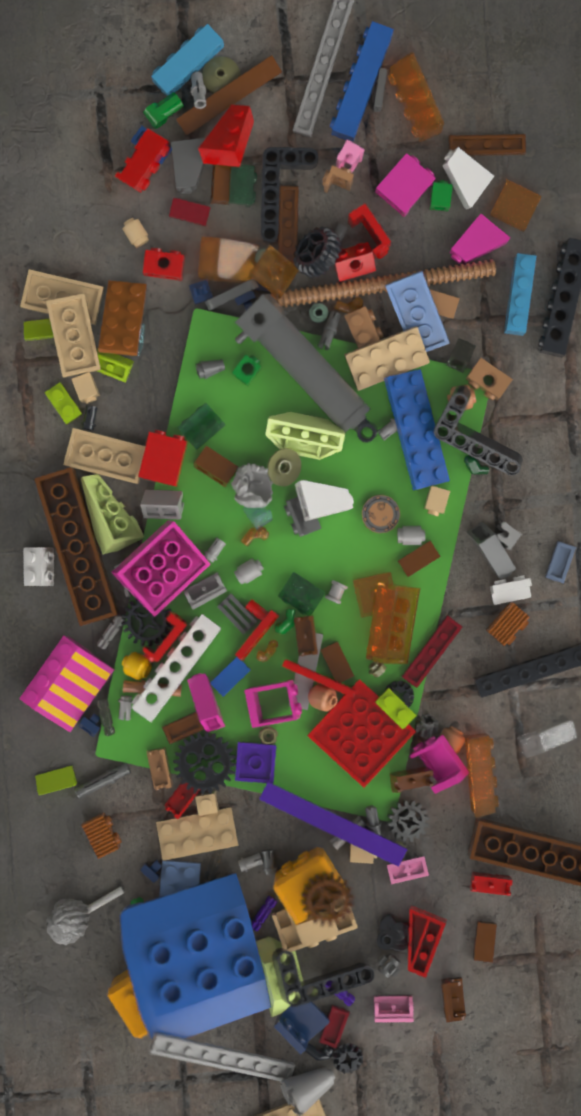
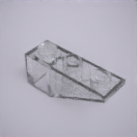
M572 719L517 737L525 758L544 753L578 738Z

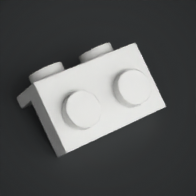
M24 548V586H53L54 548Z
M524 575L514 577L513 582L506 583V579L494 581L495 585L490 586L493 604L530 598L529 586H532L531 579H525Z

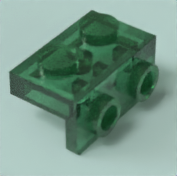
M240 164V167H230L229 204L245 205V208H249L252 203H255L256 191H253V185L257 181V172H254L255 166Z
M205 403L203 406L198 407L189 418L185 419L178 429L193 447L198 450L225 426V423Z
M293 572L278 597L284 603L295 607L301 614L311 616L326 592Z

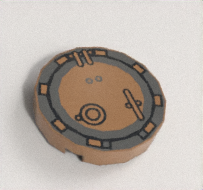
M374 496L363 506L362 521L372 532L387 533L394 529L399 522V507L396 501L388 496Z

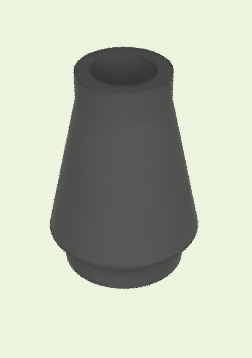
M223 359L200 361V363L195 364L199 379H207L225 370Z

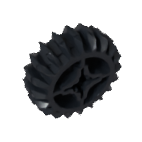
M323 226L320 228L315 227L314 230H309L307 235L304 234V238L299 240V245L295 246L297 251L293 253L295 256L293 259L295 267H297L300 273L307 277L319 278L321 274L325 275L327 270L331 271L333 264L336 265V259L340 258L338 253L342 251L340 249L342 243L333 230Z
M137 599V604L130 601L129 604L132 608H124L129 614H122V617L127 618V621L121 622L122 625H128V628L123 630L124 633L131 632L127 638L131 639L135 636L136 638L133 643L136 644L140 639L141 646H144L145 641H148L149 647L152 646V640H154L156 645L160 644L159 637L164 641L166 637L163 633L168 635L171 633L166 628L173 627V624L168 623L166 620L167 614L172 612V610L168 609L165 611L163 609L160 611L163 617V625H160L150 612L143 614L136 611L138 607L142 606ZM151 615L153 624H147L144 627L145 624L143 622L145 621H143L142 617L146 618ZM133 616L140 622L138 632L133 627ZM149 627L159 630L154 636H143Z

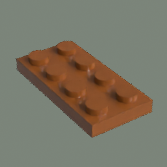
M108 280L98 346L99 352L137 356L147 284Z

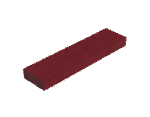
M447 615L401 677L418 688L463 626Z

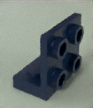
M313 1002L298 1007L290 1006L276 1018L274 1027L301 1055L306 1050L308 1041L327 1026L330 1020Z

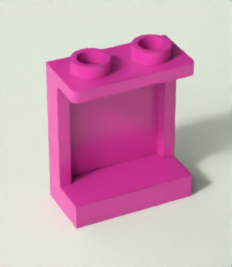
M407 153L377 186L375 191L376 194L403 217L407 215L410 208L433 185L436 179L434 173L429 168L424 169L415 156H409Z
M444 735L437 738L432 736L425 741V744L420 742L413 747L414 751L409 755L411 759L419 756L425 766L433 770V777L437 782L431 789L435 794L460 783L469 774V771Z

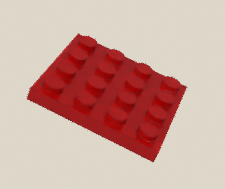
M358 679L351 687L356 689L354 697L344 695L307 736L365 788L414 735L416 730L409 724L404 729H401L375 703L379 696Z

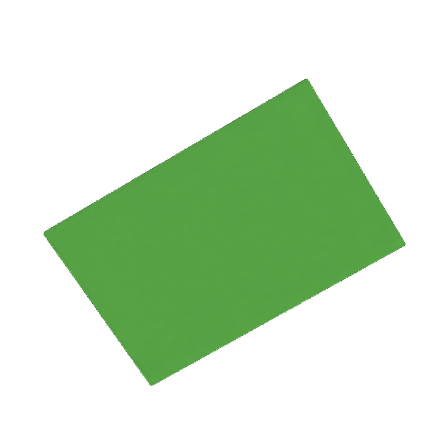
M195 309L166 436L172 438L173 434L185 437L184 441H187L188 445L177 487L156 482L154 490L183 492L181 501L184 502L181 520L147 518L142 543L167 520L174 521L203 556L205 555L204 552L208 551L217 537L226 543L217 556L218 560H215L213 563L209 561L211 565L184 590L218 572L228 591L192 609L183 590L164 608L165 611L171 609L172 612H175L189 624L160 661H150L152 665L151 671L146 678L141 680L147 682L149 678L154 679L157 675L155 670L161 663H166L169 659L167 654L173 647H178L181 643L178 641L184 632L188 633L192 628L190 624L196 616L200 617L203 614L219 626L221 630L181 682V697L171 696L152 723L133 710V704L131 705V720L125 719V713L124 720L118 719L120 702L118 700L121 699V696H132L133 700L137 694H140L123 693L124 680L141 682V680H136L123 672L122 661L126 655L129 656L132 652L144 655L145 652L142 649L148 645V641H145V645L141 646L140 639L136 644L133 643L136 637L133 636L131 639H128L127 637L131 632L124 633L122 631L114 667L115 670L111 680L95 754L97 757L150 768L147 751L166 747L171 773L177 775L180 773V771H174V768L179 766L173 763V760L179 759L175 752L181 753L178 746L185 747L184 739L190 742L191 738L188 736L169 744L162 726L197 711L187 679H190L195 674L205 673L211 682L236 658L235 654L262 622L248 611L257 622L243 635L217 607L232 594L244 607L253 599L268 612L271 610L276 612L279 618L243 661L251 670L224 697L211 685L225 727L209 732L208 736L212 737L215 733L216 740L221 736L223 737L222 744L229 742L226 748H233L230 755H234L236 758L231 760V762L236 764L238 742L262 743L261 738H259L260 730H263L266 726H271L272 729H276L278 732L277 741L274 743L276 744L273 784L320 807L367 817L365 808L374 805L377 808L379 820L391 821L387 815L393 814V811L390 809L391 807L397 808L396 802L399 801L400 792H392L390 773L406 770L413 736L368 785L363 788L307 736L329 711L318 710L309 703L308 710L302 709L301 717L297 720L252 728L244 690L250 687L293 680L294 682L296 672L282 667V664L286 659L298 664L299 654L295 624L286 634L276 633L274 627L276 623H281L285 620L286 609H295V617L313 615L315 633L323 634L320 649L338 641L354 674V677L341 682L342 684L352 687L360 679L380 697L391 682L404 681L414 691V701L409 709L418 716L426 677L416 688L401 676L438 626L471 473L464 463V458L468 454L439 440L450 479L449 482L433 485L434 487L450 491L444 514L439 513V516L428 514V510L424 509L430 486L417 490L412 488L398 431L385 441L377 433L374 440L365 443L359 440L357 433L351 428L345 432L342 451L321 460L299 456L301 459V472L298 478L288 486H278L273 483L271 486L273 491L271 495L272 501L266 507L247 508L240 505L234 499L236 492L231 484L236 473L225 488L194 468V463L205 446H208L238 467L249 463L267 468L269 459L279 450L271 439L266 436L270 416L294 412L334 422L259 341L253 342L249 336L241 344L235 341V338L243 331L236 323L239 319L238 317ZM301 332L371 408L365 416L370 422L376 424L378 430L388 424L391 418L394 419L385 381L359 391L357 390L344 355L358 349L356 343L332 339L330 349L325 350V344L323 349L318 347L321 336ZM245 355L249 357L251 355L255 356L261 361L259 365L262 367L249 386H246L232 375L233 370ZM223 359L224 371L207 379H199L195 364L200 363V361ZM429 360L430 363L408 371L421 369L435 426L448 403L447 395L451 394V388L468 384L469 381L466 378L472 369ZM246 364L242 371L250 374L253 371V366ZM485 376L483 378L484 384L490 386L492 378ZM478 388L477 390L474 389L476 403H473L472 409L464 411L459 423L480 433L488 398L484 396L485 392ZM449 411L451 415H457L454 411ZM441 426V429L448 430L446 427ZM364 427L363 434L370 437L372 436V430L369 427ZM458 435L460 439H465V437ZM303 480L348 489L354 502L353 508L348 511L318 518L322 529L302 537L299 534L295 535L291 526L294 523L292 516H287L284 506L287 505V500L298 497L295 484ZM374 496H388L396 501L399 507V522L394 529L387 533L372 532L362 521L363 506ZM402 526H421V530L425 529V541H421V545H403L398 543L397 530L402 528ZM431 540L441 557L407 577L398 560ZM251 558H254L255 561L258 559L264 568L261 570L263 574L249 583L241 584L234 571L237 570L238 566ZM332 580L348 587L347 590H344L340 599L341 604L325 598L332 587ZM131 594L129 602L133 601L137 604L136 598ZM231 599L228 601L248 623L252 622ZM143 605L136 609V611L143 614L149 612ZM226 605L223 606L244 629L246 626ZM159 612L155 616V620L160 625H163V617L161 612ZM151 615L146 618L142 617L143 621H145L143 622L145 624L144 627L147 624H153ZM133 616V627L138 632L140 622ZM124 625L123 630L128 628V625ZM173 625L172 628L167 627L166 629L171 632L175 626ZM149 627L143 636H154L159 630ZM200 631L193 634L195 641H201L204 638V634ZM160 637L158 638L160 644L156 645L154 640H152L151 648L155 651L163 643V640H161ZM184 647L181 650V654L184 657H189L192 654V649ZM320 650L316 672L335 680ZM374 660H383L386 666L385 672L377 678L372 674L370 675L369 665ZM173 662L170 665V671L174 673L178 672L181 668V665L177 662ZM161 678L158 683L169 684V680ZM314 681L312 687L316 686L317 684H321V683H318V682ZM287 686L258 692L263 719L292 714L291 706H289L290 700ZM394 689L395 695L404 703L402 696L406 691L399 693ZM336 691V694H337V702H338L345 694ZM148 694L146 697L147 703L154 704L157 701V695ZM417 716L409 723L414 729ZM204 729L199 732L204 737L207 731ZM198 732L192 735L195 739L197 738ZM212 746L204 748L206 755H212L215 751ZM191 754L187 757L186 761L189 764H194L197 761V757ZM220 755L215 756L209 761L202 759V764L189 769V772H193L201 766L207 768L208 763L220 758ZM215 763L212 766V770L219 773L223 770V765ZM231 767L230 769L236 774V767ZM197 772L195 775V779L205 780L206 778L204 772ZM235 774L228 775L231 778V782L224 781L226 786L262 793L266 786V783L235 781Z

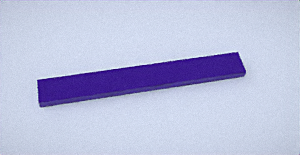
M267 781L259 798L261 801L398 867L407 851V848Z

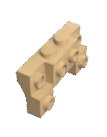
M344 896L334 903L336 911L341 908ZM348 907L351 910V914L344 913L346 920L344 921L339 918V925L334 920L332 921V927H329L328 921H325L324 926H321V920L314 924L313 919L315 916L295 924L287 909L272 913L282 947L290 952L306 946L312 948L319 945L320 941H332L337 938V935L357 929L358 926L351 907ZM328 910L320 912L323 914H331Z

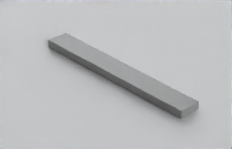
M354 0L333 1L294 124V133L310 138L312 136Z
M158 1032L154 1033L148 1050L151 1054L277 1081L292 1077L295 1064L290 1061Z

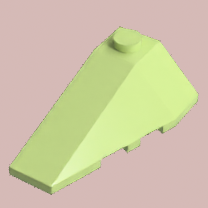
M99 474L82 477L81 482L94 535L102 554L119 551L143 539L144 536L137 520L133 515L129 516L124 510L125 506L123 503L118 502L112 495L113 491Z

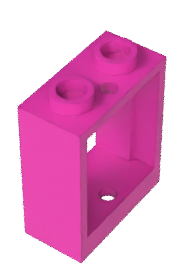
M293 680L250 687L244 690L252 728L293 721L301 717L302 707L298 703L296 696L298 695V687L294 684ZM287 686L292 714L263 719L258 692Z

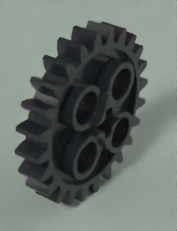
M198 732L196 739L190 735V742L184 739L185 747L178 746L181 753L175 752V755L179 757V759L173 760V763L179 765L174 768V771H180L176 776L177 779L183 778L181 785L187 783V790L193 787L194 794L197 793L198 789L201 790L202 795H204L205 790H208L209 794L212 795V789L214 788L219 792V785L225 788L226 784L224 781L231 782V778L228 775L235 774L230 769L231 767H236V764L231 762V760L236 758L234 755H230L233 748H226L229 742L221 743L222 736L216 740L215 733L212 737H209L208 732H206L205 736L202 737L200 732ZM206 746H212L215 749L212 755L204 753ZM191 754L197 757V761L194 764H189L186 761L187 757ZM220 755V758L209 762L207 768L201 766L193 772H189V769L201 765L202 759L209 761L215 756ZM215 763H220L223 765V770L216 773L212 770V766ZM204 772L206 774L205 780L197 781L195 779L196 773Z

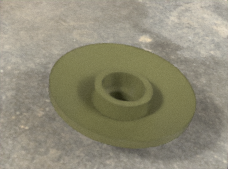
M223 56L215 57L209 60L203 68V83L214 94L238 78L240 70L232 59ZM223 71L224 75L218 76L217 73Z
M289 448L276 451L268 462L269 479L278 486L292 484L301 472V459L299 455Z

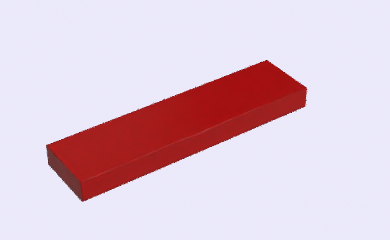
M288 659L284 660L282 667L352 698L356 693V689Z

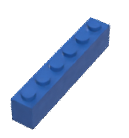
M373 21L370 27H366L363 35L365 42L363 45H359L356 54L359 57L357 63L353 62L349 74H352L350 81H346L343 88L345 96L343 99H339L336 108L339 112L337 117L333 116L329 128H332L333 136L349 140L353 143L391 42L394 29Z

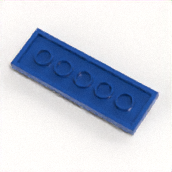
M421 369L384 378L413 490L449 482L450 479L440 441L434 435L436 426Z

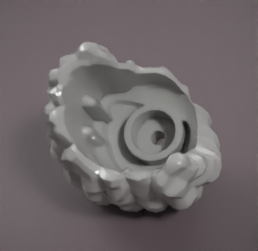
M249 463L238 467L236 476L231 483L236 492L234 499L240 505L247 508L266 507L272 501L271 495L273 494L271 487L273 482L268 477V469L264 466Z
M72 898L61 899L55 903L54 910L51 911V915L46 919L47 933L54 942L68 945L85 935V930L88 928L87 922L90 918V915L87 914V904H84L82 900Z

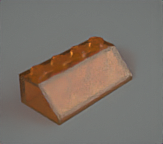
M411 52L390 67L388 78L391 85H395L398 91L396 92V97L399 103L404 105L405 110L403 112L406 120L411 121L413 126L411 131L414 138H418L421 143L441 134L444 121L414 52Z
M378 583L366 659L383 664H408L420 588Z
M487 733L464 735L467 770L469 771L468 784L471 812L474 817L496 813L499 801L498 795L494 794V788H497L496 776H493L492 769H495V758L491 757V749H494L493 738H490Z

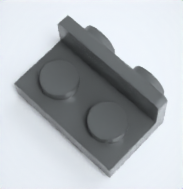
M298 497L286 501L287 505L284 508L287 516H292L294 523L291 526L295 535L299 534L302 537L322 529L318 518L309 521L304 520Z

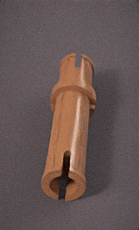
M124 680L123 693H140L142 695L145 691V688H143L146 683L145 680H141V682ZM158 683L160 688H166L169 685ZM182 685L178 686L172 696L181 697Z

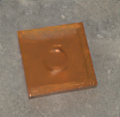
M507 179L490 216L524 232L542 196Z
M269 245L249 275L280 299L299 270L291 261Z
M391 572L353 580L361 618L399 610Z

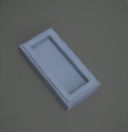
M557 541L545 578L564 583L576 547Z

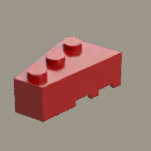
M231 104L198 148L203 164L240 167L254 124L250 106Z
M147 128L134 147L135 151L131 158L127 157L124 163L127 165L122 173L117 172L115 177L140 193L143 190L145 191L150 184L149 179L151 175L156 174L160 167V159L168 154L170 143Z
M411 905L409 909L408 971L426 978L447 919Z

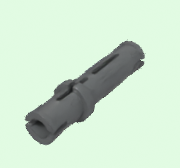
M125 762L112 770H106V773L79 787H75V793L81 799L110 783H116V780L131 774V770Z

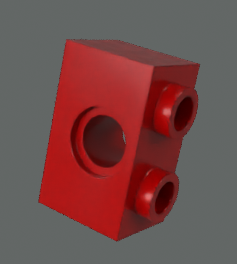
M368 242L341 249L342 251L338 253L340 258L336 259V265L334 264L339 282L376 271L373 252Z
M159 248L146 250L143 274L147 277L182 281L185 257L181 255L180 251L170 250V253L162 252V249ZM168 260L169 265L166 268L159 266L160 261Z

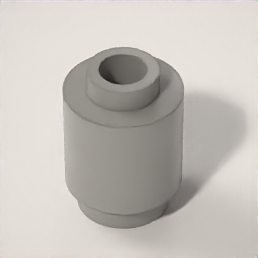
M402 526V528H398V543L403 545H421V541H425V529L421 530V526Z
M251 558L238 566L234 573L238 581L244 584L262 575L261 570L264 568L258 559L255 561L254 558Z

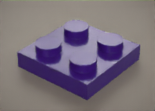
M238 742L235 781L267 783L269 781L274 783L276 744Z

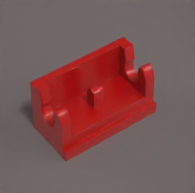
M180 783L164 805L165 810L172 812L174 817L179 819L198 794L199 789L194 794L193 787L187 790L188 784L181 785Z
M472 872L470 891L510 896V886H512L513 880L507 875Z

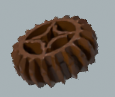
M323 872V878L321 879L316 874L315 878L317 881L310 878L309 883L311 886L304 885V889L308 892H301V896L305 898L301 900V904L306 905L303 907V912L310 911L307 914L308 919L315 916L313 919L314 924L321 920V926H324L325 921H328L329 927H332V921L335 920V923L339 925V918L344 921L346 920L344 913L351 914V910L348 907H354V903L349 901L354 899V894H348L352 891V887H346L348 884L347 880L340 883L342 880L341 875L334 879L333 872H331L330 878H327L326 872ZM325 885H333L340 890L329 891ZM319 887L321 895L315 902L311 903V896ZM324 892L328 898H333L331 899V907L327 901H323ZM344 896L341 908L336 911L334 903L339 900V897ZM315 908H326L331 914L320 913Z

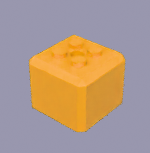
M315 847L309 852L301 853L298 859L293 862L288 861L275 874L274 890L295 924L308 919L307 914L310 911L303 912V907L306 905L301 904V900L305 899L301 896V892H308L304 889V885L311 886L309 879L317 881L315 875L318 874L321 879L323 878V872L327 873V878H330L331 872L334 873V879H337L339 876L325 850L320 847ZM325 885L329 891L340 890L336 886ZM319 887L313 892L311 903L320 897ZM324 892L323 901H327L329 904H331V899L333 898H328V896H326ZM315 908V909H316L317 911H321V910L324 909V908H319V909H318V908Z
M127 969L113 979L108 991V998L132 1035L141 1039L148 1032L141 1019Z

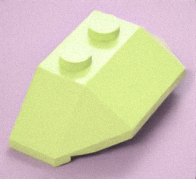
M287 412L269 417L266 436L279 449L289 448L294 450L299 456L321 460L342 451L345 432L328 419Z
M268 936L257 940L256 944L271 1004L269 1010L271 1017L282 1014L290 1005L281 998L272 960L273 952L283 947L281 942ZM293 951L291 953L294 955L299 980L301 982L303 981L302 974L300 971L296 952ZM286 954L280 957L281 963L286 960ZM287 973L285 975V982L289 981V979L291 978L290 973ZM295 992L289 995V1001L295 998Z

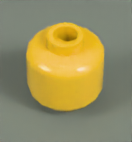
M132 652L129 656L126 655L122 661L123 672L136 680L146 678L152 668L150 661L144 655L137 652Z

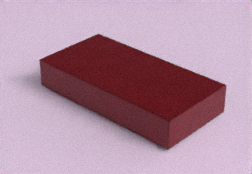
M173 197L169 217L206 227L211 207Z
M331 1005L327 1016L330 1022L322 1030L319 1038L320 1043L337 1049L350 1014L349 1010Z

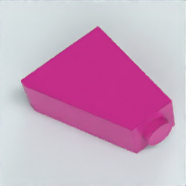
M480 214L450 251V254H452L451 258L455 262L465 265L506 245L510 237L484 215Z
M199 673L187 679L199 720L205 730L209 733L225 727L207 675Z

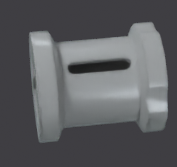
M332 580V587L325 598L341 604L340 599L344 590H347L348 587Z

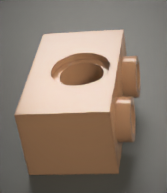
M482 358L478 360L466 378L469 381L468 385L476 390L478 388L485 392L484 396L492 401L494 399L499 400L513 380ZM490 376L493 384L490 386L485 385L483 378Z

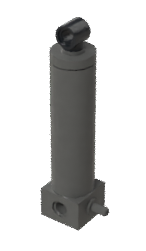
M270 294L262 295L236 321L243 331L235 338V341L241 344L248 336L253 342L259 341L341 430L347 432L351 428L357 433L359 440L365 443L374 440L377 436L378 428L376 424L370 422L365 416L371 408L286 317L288 313ZM260 313L265 317L264 322H261L259 319ZM369 427L372 430V436H365L363 428Z

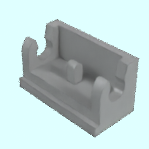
M145 490L140 504L144 518L181 520L184 509V502H181L183 492Z
M500 522L497 528L503 533L497 534V538L505 550H511L522 534L506 522Z
M217 572L184 590V594L192 609H195L228 590Z

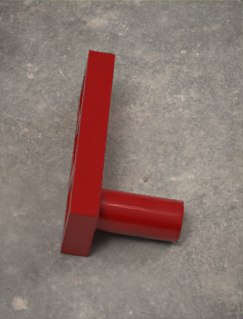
M253 599L248 602L245 608L262 622L235 654L236 657L243 661L279 618L276 612L273 610L268 612Z

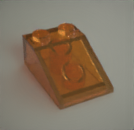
M201 236L199 279L245 283L255 278L257 282L258 265L255 261V256L259 251L260 245Z

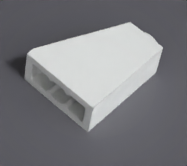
M458 147L453 151L449 150L444 157L446 161L442 166L450 182L453 184L463 207L469 209L472 208L494 176Z
M305 480L295 484L305 521L348 511L353 508V497L349 494L348 489Z

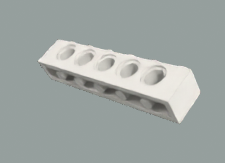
M203 614L193 619L190 624L192 626L188 633L184 632L178 640L181 643L177 648L173 647L167 654L169 659L165 664L161 663L155 670L157 675L153 680L149 678L143 686L145 691L142 695L137 694L132 701V709L151 723L221 630L219 626ZM195 632H202L204 638L201 641H195L193 639ZM184 647L192 649V654L189 657H184L181 654V650ZM173 662L181 665L178 672L170 671V665ZM161 678L169 680V685L166 688L158 686V681ZM150 693L157 695V701L154 704H149L146 701V697Z

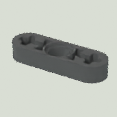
M255 278L205 303L210 311L259 286Z

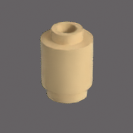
M131 218L124 223L125 226L122 230L130 243L135 245L136 248L149 241L148 234L139 219L134 220V218Z

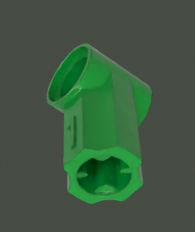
M173 92L159 103L149 105L143 111V114L153 128L157 129L164 125L168 118L183 108L184 105L178 95Z

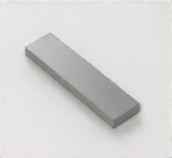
M315 633L318 655L299 656L298 659L299 665L315 672L323 634ZM295 673L294 684L298 687L297 701L301 704L302 709L308 710V693L313 686L314 680Z

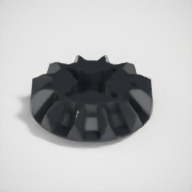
M394 681L385 688L384 692L389 688L394 694V689L399 693L406 691L402 696L404 704L408 708L412 705L414 691L408 683Z
M352 1043L340 1045L333 1054V1064L337 1071L339 1070L343 1074H353V1071L359 1070L360 1065L363 1063L361 1049ZM346 1053L352 1058L350 1065L343 1061L346 1060Z

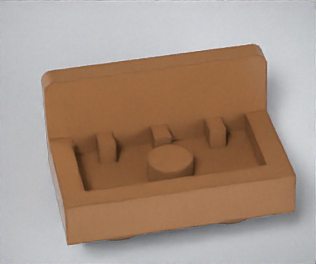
M332 165L330 171L326 170L322 180L324 192L328 193L332 184L350 191L354 175L347 168H337Z
M365 306L345 315L358 348L379 341L384 337L380 327L376 328L374 320H376L372 309L368 310Z

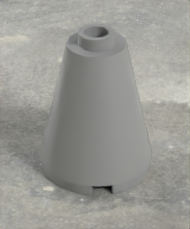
M322 1067L280 1081L282 1084L280 1087L288 1105L291 1104L295 1107L292 1110L294 1114L302 1116L334 1085L335 1075L330 1068Z

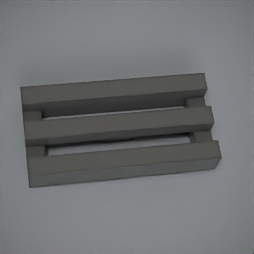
M380 68L374 112L382 110L387 76L386 68Z
M232 594L217 606L243 635L257 622ZM230 599L246 614V616L252 621L251 623H248L241 616V614L228 602ZM224 605H226L242 621V623L246 626L244 629L226 611V609L223 607Z

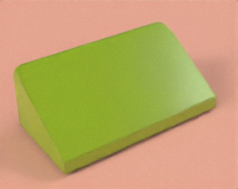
M50 319L24 322V340L54 338Z
M97 349L101 368L97 372L126 383L134 361L118 354L102 353Z
M73 766L35 776L39 796L77 785Z

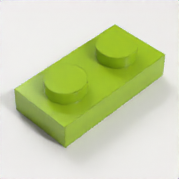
M61 382L45 392L66 425L82 415V412Z
M389 688L375 701L401 729H404L417 716Z

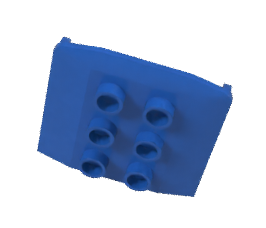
M236 873L144 903L128 905L121 912L122 948L139 1013L151 1040L155 1032L188 1038L271 1008L262 963L246 902Z

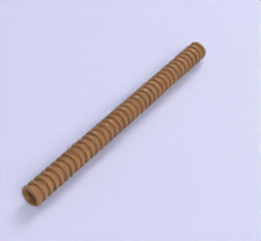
M490 259L489 262L484 260V262L478 261V263L472 262V264L466 263V265L462 263L460 266L456 264L454 267L449 265L448 268L443 266L442 269L437 267L436 270L434 268H431L429 271L425 269L423 274L428 286L430 284L434 286L436 283L440 285L442 282L447 284L448 281L453 283L454 280L459 282L460 279L465 281L467 278L471 280V278L477 279V277L483 278V276L487 278L489 275L493 277L496 274V266L493 259ZM402 272L401 275L396 273L395 276L389 274V277L383 275L382 278L377 276L376 279L371 277V279L365 278V280L360 279L353 282L349 280L348 283L343 281L342 284L336 282V285L330 283L329 286L324 284V286L318 285L316 288L315 286H312V288L306 287V289L300 288V290L296 288L294 291L289 289L288 292L283 290L282 293L277 291L276 294L271 292L270 295L281 307L285 306L287 308V305L293 307L294 304L299 306V304L305 305L307 302L311 304V302L317 303V301L323 302V300L329 301V299L334 301L335 298L340 300L341 297L347 299V296L353 298L354 295L358 297L359 295L376 294V292L382 293V291L387 293L386 284L417 272H407V274Z

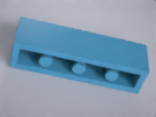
M209 24L198 28L191 40L187 39L184 41L177 53H172L162 67L158 66L153 71L151 76L153 83L166 96L177 92L191 78L192 73L198 72L224 48L223 39Z
M517 253L514 257L504 328L505 334L523 336L526 333L537 256Z

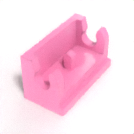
M347 140L337 157L336 167L341 168L344 167L345 163H350L352 167L349 170L352 173L358 163L362 162L364 149Z
M425 857L402 861L399 867L394 864L387 865L391 884L429 876Z
M374 996L375 1022H414L412 996Z

